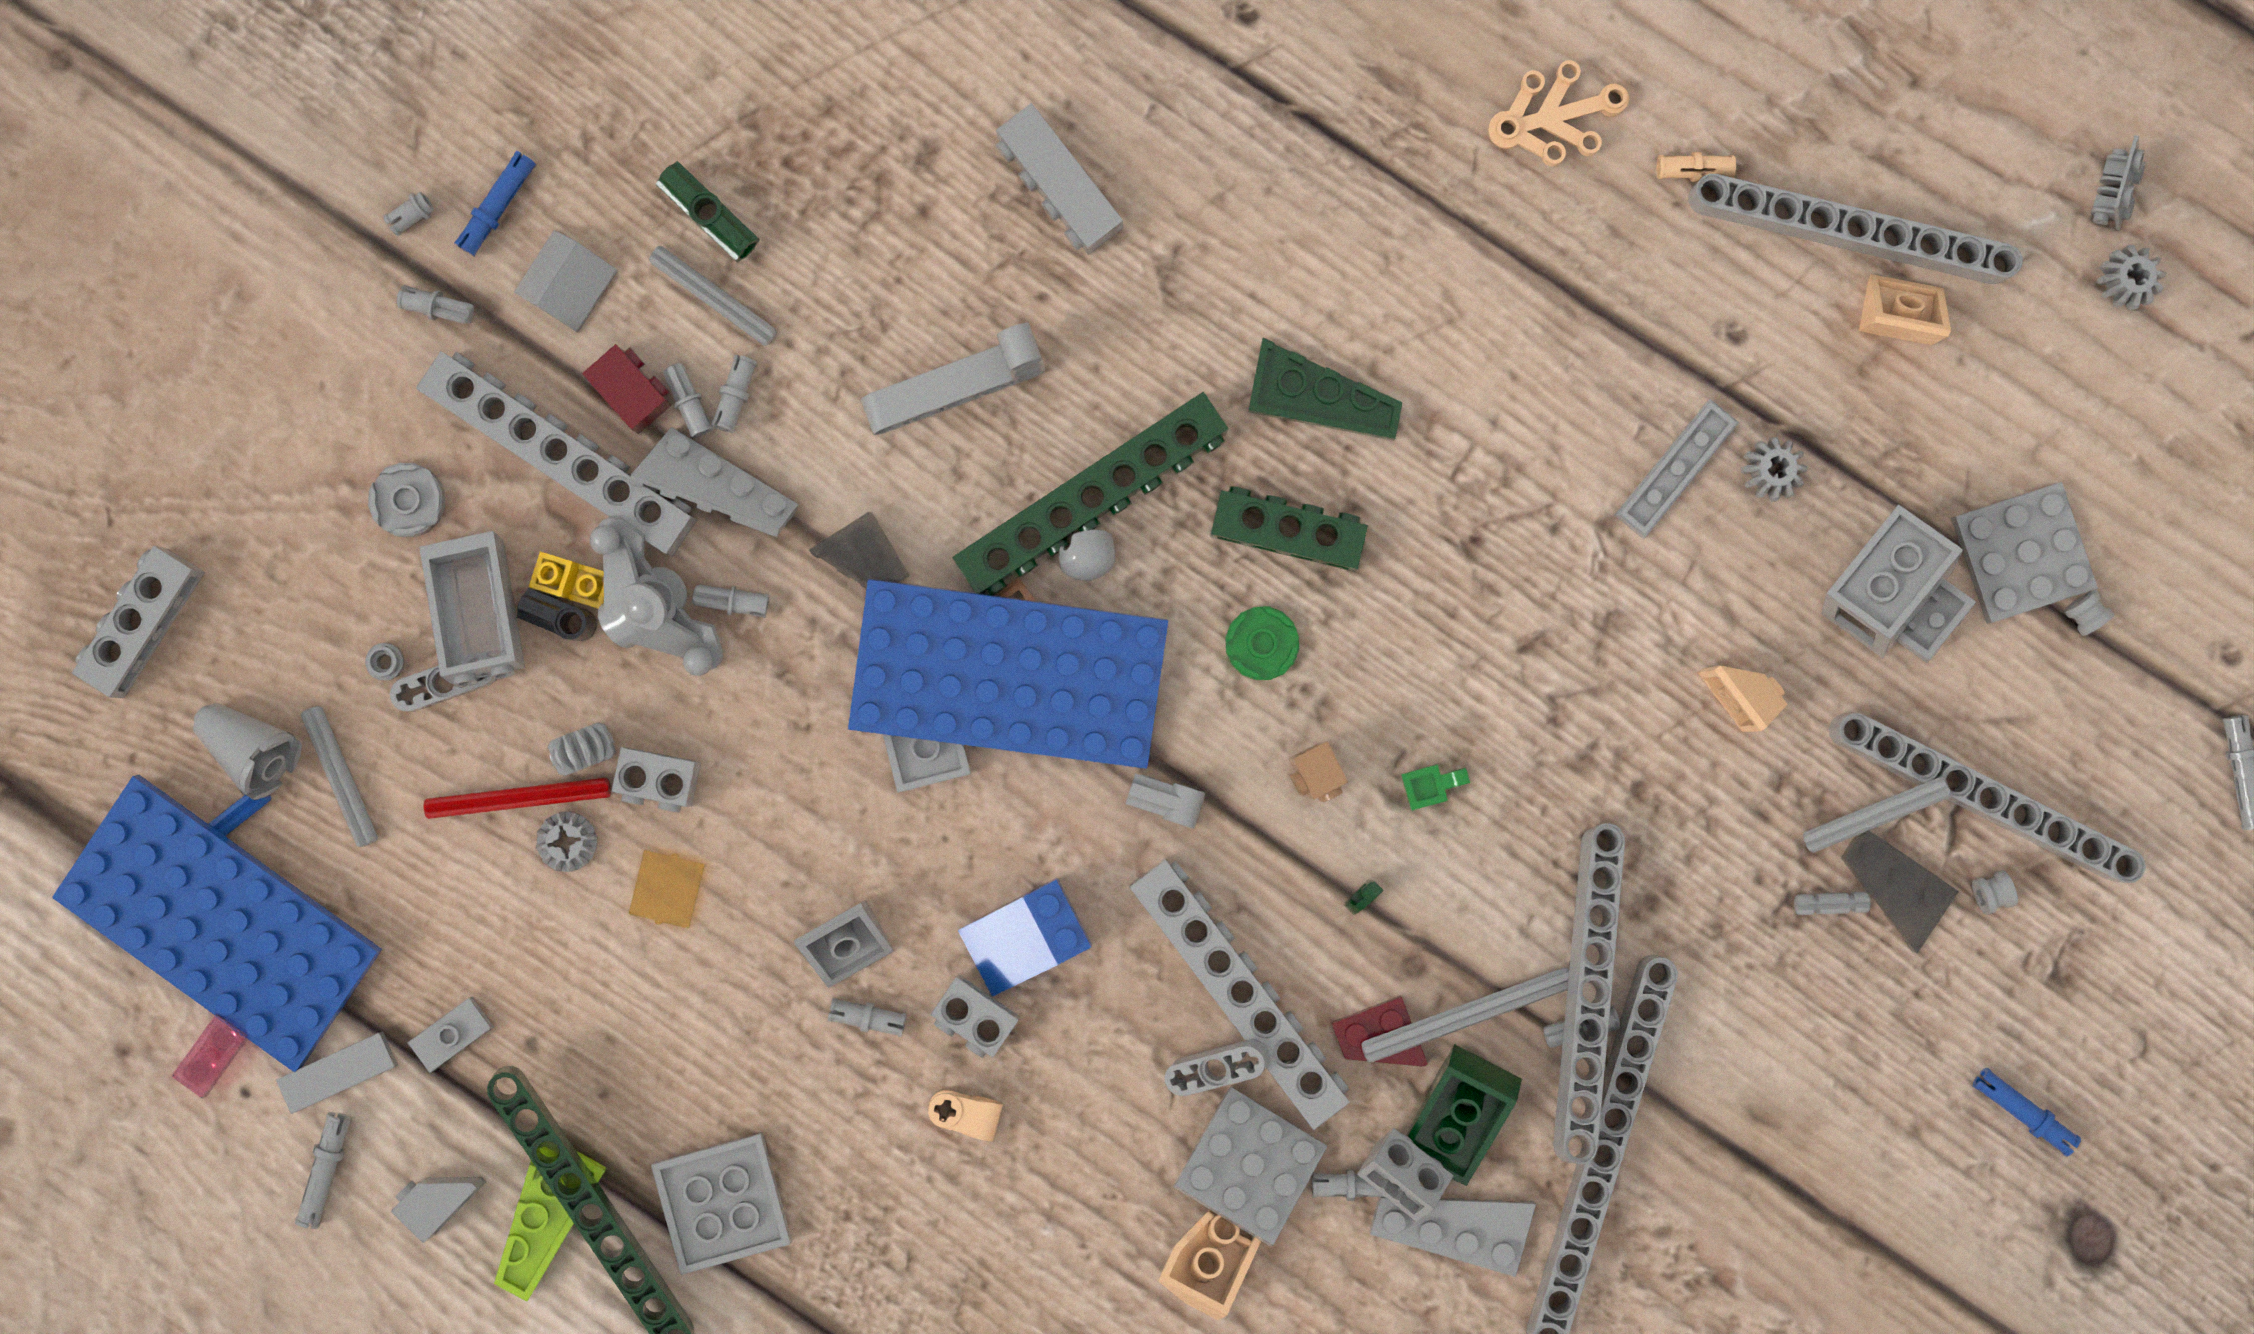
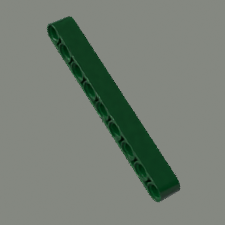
M514 1066L499 1068L487 1086V1094L490 1101L649 1334H667L673 1329L682 1330L685 1334H694V1325L525 1074ZM501 1078L512 1079L517 1086V1091L513 1094L502 1093L497 1087V1080ZM524 1109H530L537 1114L538 1123L532 1126L524 1125L520 1122L518 1113ZM545 1141H552L558 1145L560 1153L554 1157H547L541 1153L540 1144ZM565 1173H574L580 1178L581 1184L576 1188H568L562 1184L561 1176ZM588 1204H595L601 1209L602 1216L597 1219H589L584 1216L582 1208ZM615 1235L622 1240L624 1246L618 1250H610L604 1245L603 1239L607 1236ZM630 1267H638L644 1272L645 1277L639 1281H631L625 1276L624 1271ZM651 1298H658L665 1303L666 1307L660 1312H652L646 1307L645 1303Z

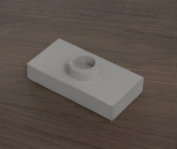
M470 997L410 1040L408 1044L428 1072L431 1073L494 1026L473 997Z

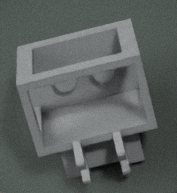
M1898 504L1826 593L1821 614L1881 658H1884L1893 645L1898 642L1928 664L1932 657L1938 653L1945 640L1963 622L1966 615L1976 604L1974 599L1947 581L1948 577L1953 573L1963 549ZM1840 608L1875 632V639L1840 615Z

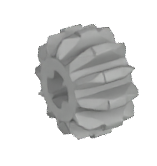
M2128 245L2123 248V251L2115 250L2111 252L2108 256L2109 261L2101 263L2099 269L2105 275L2099 277L2096 283L2106 285L2107 290L2102 293L2101 297L2108 298L2114 296L2113 307L2119 308L2125 304L2128 310H2135L2139 308L2140 304L2144 306L2151 304L2154 300L2153 294L2161 293L2164 289L2157 280L2164 278L2167 272L2156 269L2155 266L2160 263L2161 258L2156 257L2150 260V248H2142L2137 252L2135 245Z
M1778 437L1770 438L1768 445L1763 441L1755 443L1756 452L1749 451L1744 455V458L1752 465L1741 468V473L1751 474L1752 479L1745 482L1746 488L1757 485L1758 488L1755 496L1762 498L1768 492L1771 502L1778 501L1781 494L1786 498L1793 496V487L1799 488L1804 484L1803 479L1797 474L1806 472L1808 467L1804 464L1798 465L1796 461L1804 456V452L1790 453L1793 442L1788 440L1780 446ZM1777 463L1780 470L1771 476L1768 469Z
M596 723L551 740L548 745L551 754L549 757L553 766L556 767L558 774L565 776L610 759L616 751L612 735L608 732L605 724Z

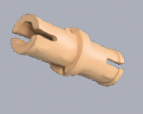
M1692 152L1691 156L1659 155L1657 158L1656 173L1658 179L1690 178L1691 182H1698L1703 176L1708 174H1720L1734 178L1736 172V158L1734 155L1702 156L1701 152Z

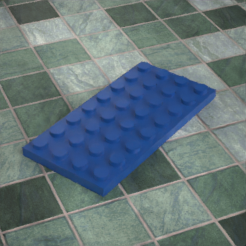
M868 579L848 730L1147 769L1169 620Z
M140 774L132 776L52 896L58 903L293 1072L303 1067L383 950Z

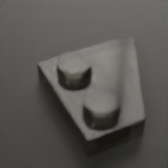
M867 512L809 549L813 556L821 558L835 567L844 576L860 583L865 589H867L868 579L900 583L910 576L872 512Z

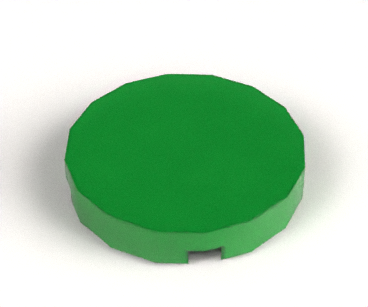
M1269 606L1253 607L1241 612L1230 624L1225 637L1226 654L1231 665L1241 675L1253 680H1272L1285 674L1295 663L1300 649L1299 635L1293 621L1282 611Z

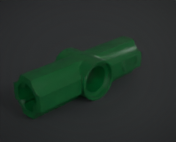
M677 161L669 165L660 174L658 181L655 183L656 186L737 263L746 258L755 249L760 239L681 163ZM708 204L716 206V213L711 219L703 220L699 218L702 207Z

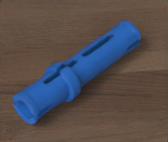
M516 150L478 209L474 207L471 211L472 218L454 244L475 257L491 230L496 231L500 225L497 223L537 164Z
M1989 1068L1983 1069L1980 1074L1991 1085L1978 1076L1973 1081L1972 1086L1975 1089L1981 1091L2029 1127V1132L2036 1138L2042 1137L2062 1152L2064 1156L2067 1157L2074 1151L2063 1139L2075 1148H2078L2081 1142L2080 1136L2075 1135L2056 1121L2055 1115L2051 1111L2040 1109L1995 1075Z

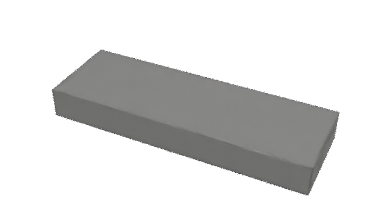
M382 1031L300 1068L296 1072L276 1079V1082L290 1113L293 1114L394 1068L398 1064Z

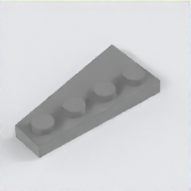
M673 427L668 430L633 471L629 480L630 484L641 488L645 484L661 490L660 495L675 500L676 496L695 502L697 503L696 508L711 513L713 510L730 515L731 521L775 537L780 534L794 516L799 505Z
M1379 1197L1369 1233L1380 1238L1516 1277L1536 1203L1534 1201L1508 1202L1488 1199L1486 1201L1464 1200L1461 1198L1440 1199L1434 1210L1416 1222L1389 1199Z

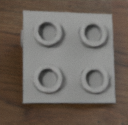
M2134 136L2129 156H2127L2128 152L2123 149H2113L2112 154L2107 155L2103 176L2100 178V183L2106 186L2098 187L2097 193L2099 195L2096 194L2091 214L2094 216L2092 220L2094 223L2107 225L2109 220H2114L2116 231H2120L2123 219L2130 220L2135 204L2133 184L2140 185L2145 169V162H2143L2145 150L2139 149V136Z

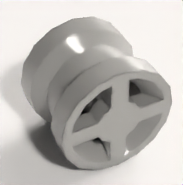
M2097 590L2084 594L2064 610L2068 618H2074L2077 622V630L2082 636L2099 629L2115 615L2110 608L2104 607L2100 602L2101 595Z
M2004 870L1995 872L1992 878L1985 879L1980 877L1972 881L1975 899L1985 915L1995 913L1997 908L2002 906L2006 908L2017 906V891L2012 879Z

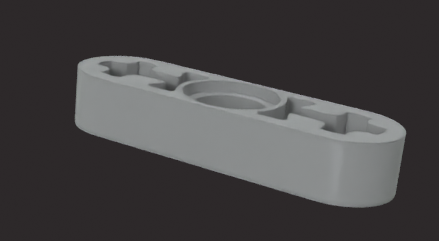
M473 653L452 662L467 659L471 663L494 657L484 653ZM439 666L397 680L391 688L390 699L397 709L414 712L487 687L497 679H493L491 676H487L483 680L478 678L477 683L466 687L454 686L450 692L441 693L435 685L436 677L440 674ZM423 678H426V685L422 681ZM407 685L410 689H419L426 686L429 692L415 695L413 697V704L410 701L401 699V695L406 693L405 686Z
M1251 1039L1175 1060L1167 1069L1165 1084L1175 1095L1188 1096L1260 1076L1268 1066L1270 1053L1263 1043ZM1247 1053L1250 1057L1258 1058L1255 1065L1251 1061L1240 1063L1236 1068V1062L1242 1060ZM1212 1059L1221 1061L1225 1065L1226 1075L1219 1077L1212 1074L1208 1068V1061ZM1198 1068V1074L1192 1076L1187 1083L1185 1079H1178L1177 1077L1180 1070L1183 1075L1194 1073Z

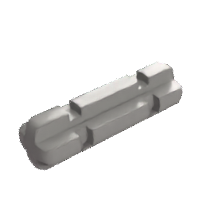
M1851 892L1850 895L1848 893L1815 894V897L1812 894H1798L1794 898V908L1798 915H1813L1814 912L1816 914L1849 913L1850 910L1855 913H1867L1870 911L1871 906L1869 893Z

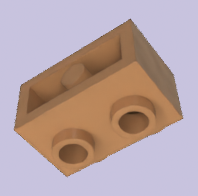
M1328 741L1320 742L1289 758L1295 773L1290 775V778L1299 795L1304 796L1307 794L1309 799L1315 800L1318 798L1320 802L1324 803L1343 793L1340 786L1348 783Z

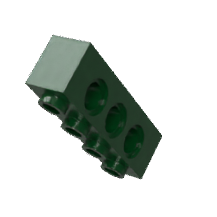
M1230 486L1228 492L1221 490L1211 529V538L1353 572L1358 569L1368 525L1360 523L1361 517L1339 512L1338 518L1324 515V508L1310 504H1302V508L1298 509L1287 506V499L1272 495H1266L1265 500L1250 497V490ZM1249 509L1259 511L1263 517V524L1256 529L1248 528L1242 520V515L1245 511ZM1284 518H1292L1297 521L1299 525L1298 535L1291 538L1282 535L1279 530V522ZM1320 527L1331 528L1336 536L1335 543L1331 546L1319 544L1316 540V530Z

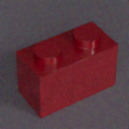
M615 344L582 374L628 427L639 434L672 406L665 398L669 390L655 375L649 379L640 368L645 363L630 347L624 351Z

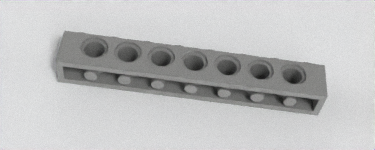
M440 351L417 385V390L609 517L616 516L623 519L644 533L645 541L671 557L674 556L697 519L689 515L692 507L677 497L675 500H666L657 494L659 489L643 484L641 488L630 484V475L626 473L630 466L612 454L607 460L595 453L599 447L597 444L579 434L577 439H574L564 432L568 425L550 413L544 419L534 412L537 405L523 395L517 393L512 398L502 391L506 384L488 372L482 378L472 371L475 364L458 352H455L450 357ZM466 381H472L474 385L473 393L468 398L461 399L459 395L461 385ZM503 401L505 405L504 414L498 419H492L490 416L492 405ZM528 422H534L536 425L535 435L529 440H523L521 437L523 425ZM565 442L567 445L566 456L559 461H554L552 458L553 447L557 443ZM589 463H596L599 469L597 477L592 481L586 482L582 475L584 467ZM621 483H627L630 488L628 498L623 502H616L613 496L614 489ZM651 504H659L661 508L659 519L653 523H648L644 517L646 508Z
M1163 859L1129 885L1130 889L1245 1040L1260 1041L1267 1047L1270 1053V1062L1266 1068L1308 1124L1315 1130L1350 1103L1344 1095L1350 1089L1336 1071L1331 1075L1328 1074L1321 1064L1326 1060V1057L1313 1041L1306 1045L1298 1034L1304 1028L1291 1011L1285 1015L1275 1004L1281 998L1269 982L1266 981L1262 985L1253 975V972L1258 968L1247 953L1243 951L1239 955L1230 944L1235 938L1222 920L1215 925L1207 914L1212 907L1200 891H1197L1195 894L1190 892L1184 884L1189 877L1178 862L1174 861L1172 864H1169L1166 859ZM1170 890H1177L1184 896L1182 907L1176 911H1170L1162 904L1164 894ZM1193 920L1202 921L1207 927L1206 935L1198 941L1190 940L1185 934L1187 924ZM1218 950L1226 952L1230 959L1228 966L1220 971L1213 970L1208 965L1209 956ZM1238 981H1247L1252 985V993L1246 1000L1239 1001L1231 995L1232 986ZM1269 1011L1274 1014L1275 1023L1272 1028L1262 1031L1254 1026V1019L1258 1013ZM1290 1041L1297 1045L1298 1052L1293 1059L1285 1061L1277 1056V1049L1283 1042ZM1307 1072H1315L1320 1075L1321 1079L1319 1086L1311 1091L1304 1090L1300 1086V1080Z

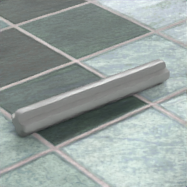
M658 246L651 253L649 261L652 265L762 345H769L775 338L777 331L774 327L663 246Z
M320 706L311 707L301 713V718L354 841L358 847L372 844L378 839V836L323 708Z
M1943 777L1936 778L1806 831L1803 834L1804 842L1808 850L1815 853L1948 799L1951 796V791Z

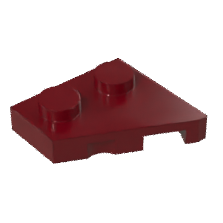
M1397 996L1331 1022L1344 1058L1358 1061H1367L1362 1051L1361 1043L1363 1041L1412 1024L1402 996ZM1421 1045L1375 1061L1420 1067L1428 1065Z

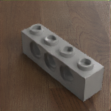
M153 546L151 550L149 549L143 553L138 560L136 574L131 581L126 582L118 591L116 596L118 602L112 611L105 614L96 626L98 633L91 644L86 645L76 657L75 662L77 665L72 674L110 698H125L205 573L167 548ZM158 579L162 589L161 593L154 598L151 594V585ZM138 611L141 616V623L134 630L130 624V619ZM117 643L120 646L121 653L114 662L110 656V650Z

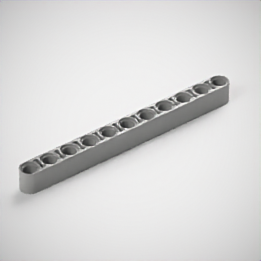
M1652 954L1645 956L1637 965L1620 1020L1621 1030H1618L1604 1073L1598 1147L1608 1145L1610 1155L1606 1161L1601 1163L1595 1162L1593 1158L1592 1161L1586 1164H1576L1527 1324L1526 1334H1539L1545 1328H1553L1555 1334L1570 1333L1678 978V971L1674 963L1662 956ZM1662 963L1665 968V975L1661 981L1653 983L1649 977V970L1654 964ZM1651 999L1654 1004L1652 1015L1645 1019L1640 1018L1638 1006L1643 1000ZM1633 1036H1641L1643 1040L1641 1051L1634 1055L1629 1054L1627 1051L1629 1039ZM1623 1072H1630L1632 1076L1630 1087L1623 1091L1616 1088L1618 1075ZM1610 1109H1619L1621 1112L1619 1123L1612 1127L1606 1126L1604 1121L1606 1113ZM1591 1181L1598 1182L1599 1191L1597 1195L1590 1199L1583 1198L1582 1189L1584 1185ZM1579 1218H1586L1588 1221L1586 1231L1580 1235L1572 1234L1571 1225ZM1569 1254L1576 1255L1577 1263L1572 1270H1560V1262L1563 1257ZM1554 1292H1565L1566 1300L1561 1306H1549V1298Z

